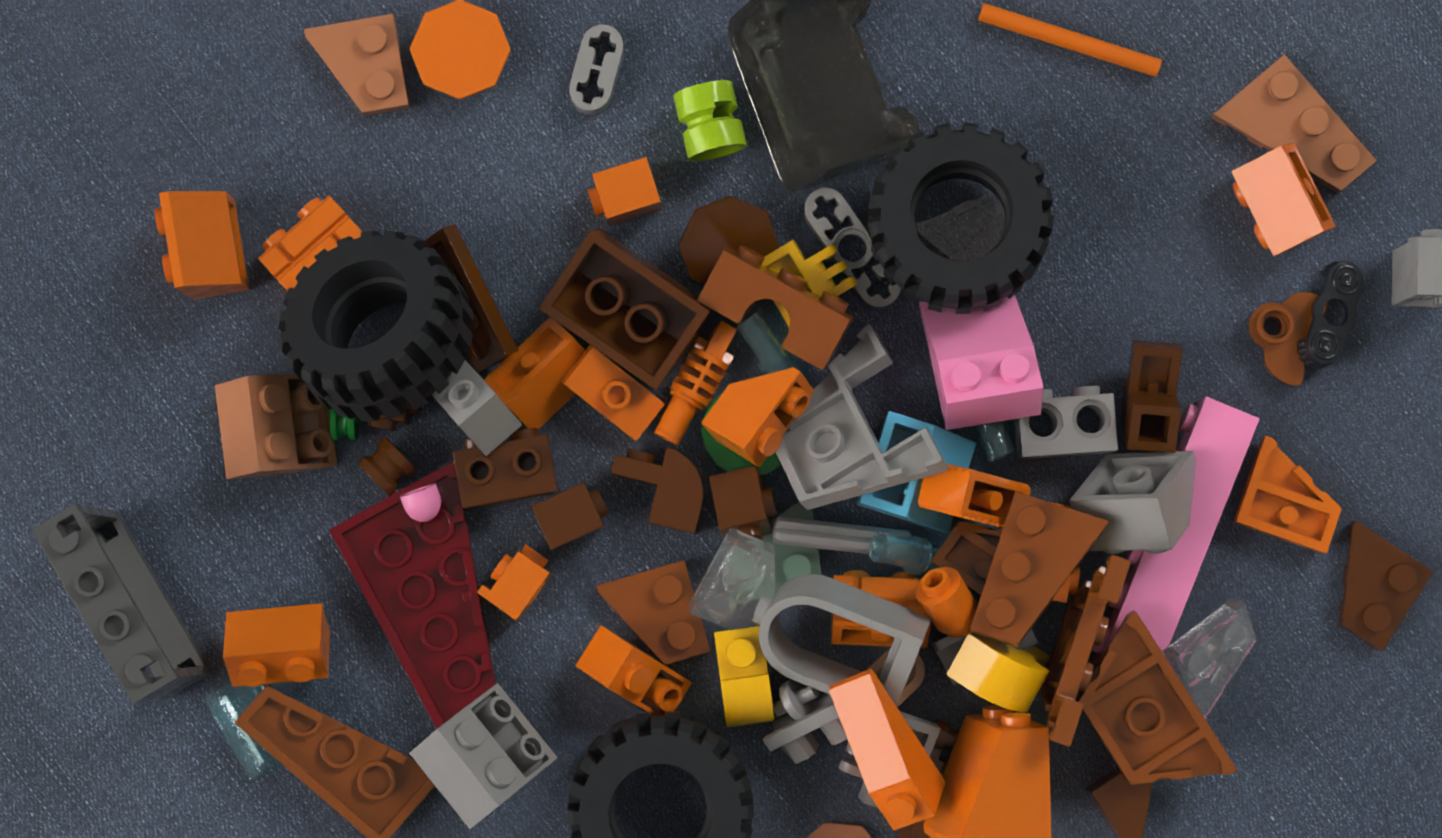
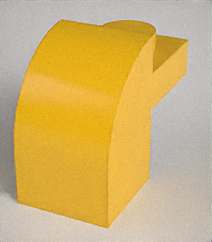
M760 626L714 632L727 728L774 721L767 660L759 642Z
M968 633L946 675L993 704L1012 711L1027 712L1050 671L1045 668L1050 656L1035 646L1017 650L1011 645L974 633Z

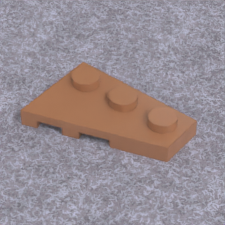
M1285 54L1210 117L1223 126L1228 125L1245 135L1248 141L1258 147H1265L1270 151L1281 145L1294 142L1312 179L1336 194L1341 192L1377 161Z

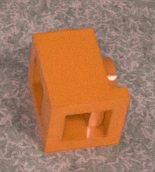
M525 544L522 550L516 553L514 558L506 554L498 563L490 576L496 581L494 586L490 588L487 585H482L477 593L513 619L520 620L552 576V573L544 568L549 560Z

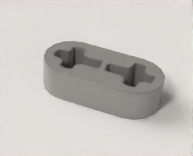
M599 24L591 27L585 33L570 81L569 94L572 103L579 112L586 115L602 113L609 106L622 64L624 43L621 34L609 25ZM602 37H608L611 47L616 50L614 53L606 52L602 66L595 65L597 58L596 50L590 46L592 43H600ZM592 73L599 75L597 80L598 91L604 94L602 98L594 97L591 103H585L583 94L578 90L580 87L587 88Z

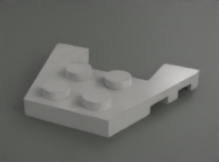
M871 324L859 332L857 337L860 341L845 357L839 353L828 365L830 372L814 388L815 392L811 396L808 408L800 417L794 419L784 433L782 442L776 451L799 502L807 510L943 473L950 469L933 436L926 428H923L883 453L852 393L854 387L893 364L878 333Z

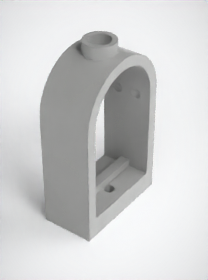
M816 574L800 575L786 581L777 589L773 597L765 594L761 595L752 621L760 624L759 642L765 658L775 670L785 677L830 694L829 687L831 684L861 673V671L803 649L793 643L781 628L779 613L782 610L795 605H811L894 637L878 679L895 705H898L931 620L929 616L833 578Z

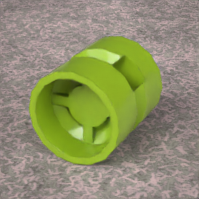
M717 80L684 88L673 95L679 123L685 124L688 127L682 134L688 161L713 160L737 153L747 147L742 122L732 115L738 109L732 81Z

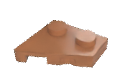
M393 14L304 29L307 40L364 116L410 109L396 20Z

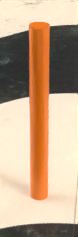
M983 3L978 21L1153 77H1157L1162 63V59L990 4Z

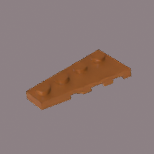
M268 685L234 721L238 727L367 838H390L435 787L413 758Z

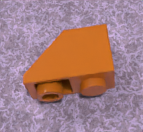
M794 367L735 382L726 387L701 424L716 442L760 468L765 459L777 451L784 433L794 419L800 417L806 411L811 396L815 391L801 371Z
M600 625L575 665L609 690L645 711L651 712L654 716H663L665 711L675 712L692 685L691 681Z

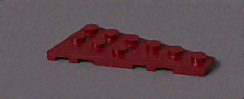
M454 461L329 529L331 536L436 729L496 684L481 596L477 593L479 585L465 509L462 508ZM436 483L442 501L436 517L427 522H418L410 518L404 510L400 496L414 489Z

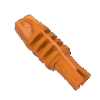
M720 320L716 323L708 340L699 336L696 338L670 386V394L673 397L654 431L655 435L678 446L697 410L703 411L704 408L708 407L734 359V355L726 352L737 331L736 328Z

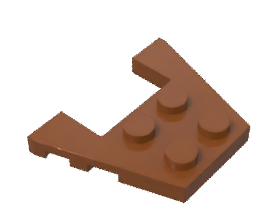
M1110 555L1106 562L1107 568L1100 566L1095 571L1092 582L1086 581L1069 600L1047 669L1050 671L1040 688L1044 710L1049 711L1046 719L1047 726L1053 729L1049 735L1051 741L1068 747L1071 746L1084 706L1083 703L1075 701L1078 690L1084 692L1089 685L1093 664L1088 663L1093 644L1100 645L1106 634L1109 619L1104 617L1103 613L1107 603H1118L1131 563L1127 559Z

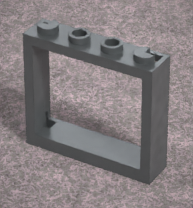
M74 504L32 529L33 534L132 704L173 698L213 674L118 511ZM113 523L119 535L106 542L101 534V529ZM191 658L197 666L187 668L179 667V665H181L182 663L186 662ZM149 666L155 677H150L145 668Z

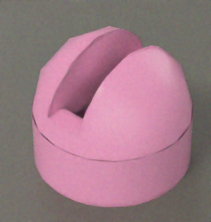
M436 483L414 489L400 496L405 512L410 518L418 522L432 520L436 517L441 507V496Z

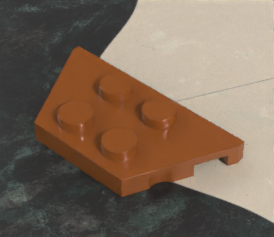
M1132 610L1125 616L1094 668L1087 689L1084 692L1081 691L1076 699L1077 702L1084 704L1083 713L1131 785L1152 783L1163 779L1180 780L1201 775L1233 774L1237 771L1236 766L1136 611Z

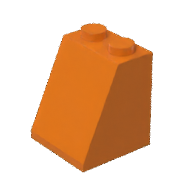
M998 705L982 707L983 714L966 715L942 775L946 783L936 815L925 819L924 834L931 838H1051L1049 727L1031 720V714L1013 713L1012 710Z

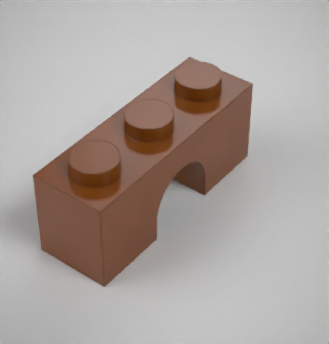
M739 245L737 251L731 247L723 250L697 301L738 324L746 319L752 306L758 300L772 299L779 302L787 310L790 318V329L781 348L823 371L829 365L855 317L846 311L849 304L826 291H823L821 297L804 288L807 282L804 278L785 268H781L778 274L763 266L762 263L765 258L748 247Z

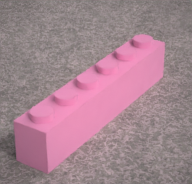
M1207 396L1197 400L1196 405L1189 404L1179 424V430L1185 433L1176 452L1194 451L1196 458L1190 525L1172 550L1163 553H1149L1147 550H1128L1126 559L1131 561L1130 564L1132 565L1124 582L1118 603H1108V606L1114 608L1109 619L1102 643L1100 645L1093 644L1091 651L1096 652L1093 663L1097 664L1125 616L1132 610L1138 613L1164 656L1166 655L1260 418Z

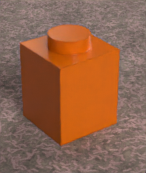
M647 157L592 174L596 187L587 189L595 217L605 214L608 226L662 209Z

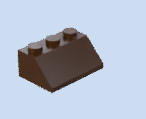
M601 228L590 230L538 308L655 390H658L686 354L715 312L698 302L699 296Z

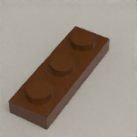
M456 224L441 228L427 238L425 242L429 248H434L470 299L468 305L473 310L474 324L472 329L469 330L473 337L469 351L465 352L474 370L480 373L491 369L517 352L518 349Z

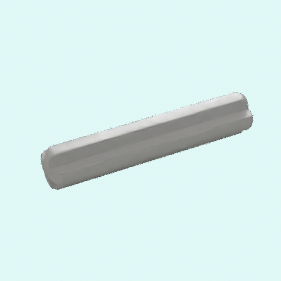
M783 516L774 520L772 527V540L780 545L899 558L906 557L911 550V534L907 530Z

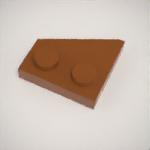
M685 560L596 586L598 593L665 665L711 652Z

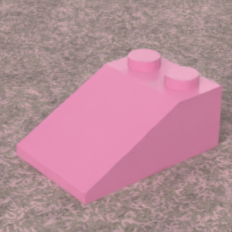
M1015 295L1010 299L1007 296L999 300L996 307L985 311L982 306L971 308L970 314H956L955 309L942 308L941 313L928 309V303L924 301L919 302L946 430L1041 415L1044 387L1034 345Z

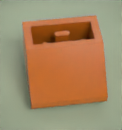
M167 191L159 193L161 207L155 208L154 214L158 233L160 236H166L169 254L162 256L166 281L174 283L175 289L193 300L250 290L235 199L226 191Z

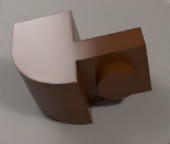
M1132 340L1128 377L1124 379L1122 396V432L1127 449L1176 452L1182 409L1176 395L1183 351L1178 343Z
M668 447L666 448L662 466L654 464L655 455L628 449L626 457L615 454L611 470L613 476L657 486L648 520L649 524L695 535L703 505V486L699 473L691 461L683 454Z

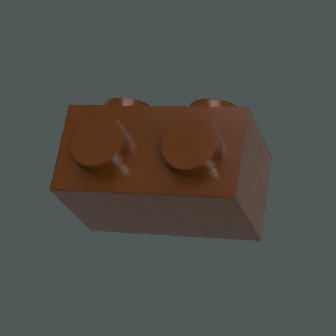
M537 428L515 431L510 435V441L502 442L487 456L483 454L471 439L462 442L464 450L452 452L462 508L465 510L560 493L550 437L547 434L538 435Z

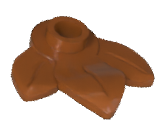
M1310 292L1295 293L1282 304L1275 302L1265 303L1257 307L1248 320V332L1255 344L1263 348V359L1266 369L1279 381L1292 386L1301 385L1304 378L1305 361L1300 360L1301 355L1297 352L1300 347H1298L1297 343L1306 338L1312 321V304L1318 295ZM1328 301L1323 307V315L1327 309ZM1267 318L1274 319L1278 323L1279 328L1276 335H1269L1265 332L1263 325Z

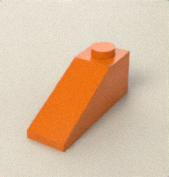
M872 668L831 684L829 693L867 791L893 831L935 816L946 781Z

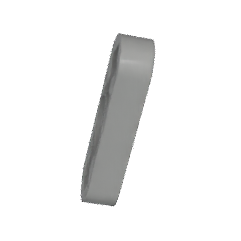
M820 188L813 191L808 196L804 207V217L807 224L824 248L834 243L838 250L840 241L845 237L856 236L860 238L866 247V253L862 259L856 262L846 261L841 257L839 250L831 258L835 264L844 260L848 268L841 273L845 278L851 276L855 278L858 284L852 287V289L864 305L875 310L890 307L899 296L901 290L899 285L895 284L892 286L890 284L888 286V298L883 299L879 294L871 297L867 293L871 286V281L865 272H863L859 279H856L852 273L864 268L871 258L874 257L868 231L838 191L832 188ZM820 199L825 204H829L832 201L836 203L837 207L834 209L833 215L840 226L845 219H848L852 226L838 231L832 240H829L825 234L833 231V227L828 219L822 217L817 220L813 215L817 211L816 201ZM881 263L872 266L871 271L878 280H884V269Z

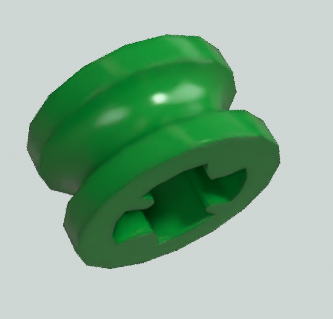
M330 409V435L332 441H339L342 436H348L350 441H357L359 417L348 419Z

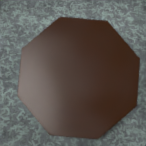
M728 196L695 209L678 242V247L690 279L704 285L723 250L731 247L737 251L739 245H743L765 257L779 246L768 212L734 196Z

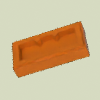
M592 345L587 347L561 381L562 384L635 441L638 440L665 405V403Z

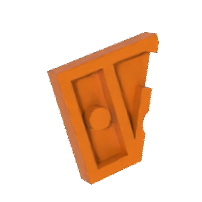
M1262 436L1233 523L1321 554H1327L1342 508L1326 492H1322L1313 483V479L1300 465L1296 466L1277 446L1278 443L1272 437Z

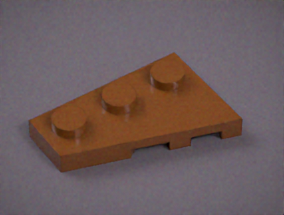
M1015 491L970 632L1018 647L1052 602L1059 589L1081 563L1083 557L1097 538L1108 527L1109 521Z

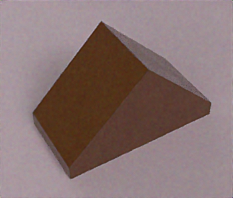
M1117 767L1085 789L1117 838L1143 837L1153 782L1131 785L1119 767Z

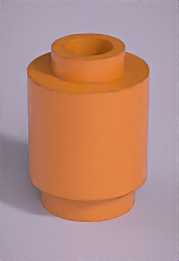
M940 567L928 571L916 587L915 594L919 603L939 632L952 638L967 635L970 633L978 606L974 596L958 571L954 568Z

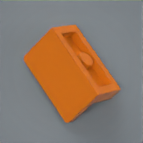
M551 317L517 348V352L506 358L484 379L487 385L528 429L541 428L575 395L561 381L585 351L576 339Z

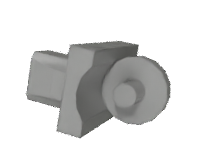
M792 679L780 685L779 693L781 700L773 703V711L779 717L775 718L772 722L773 732L763 738V742L770 752L781 747L793 763L798 764L816 753L819 744L811 731L821 728L831 745L847 740L830 694L824 693L819 696L817 689L809 686L803 688L799 682Z

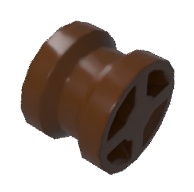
M383 436L377 442V450L371 456H363L357 462L363 471L389 496L397 490V483L404 476H412L418 470L386 436Z

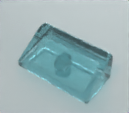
M230 681L213 690L204 698V701L248 778L254 780L281 763L238 727L234 721L259 695L264 687L262 685L256 687H232Z

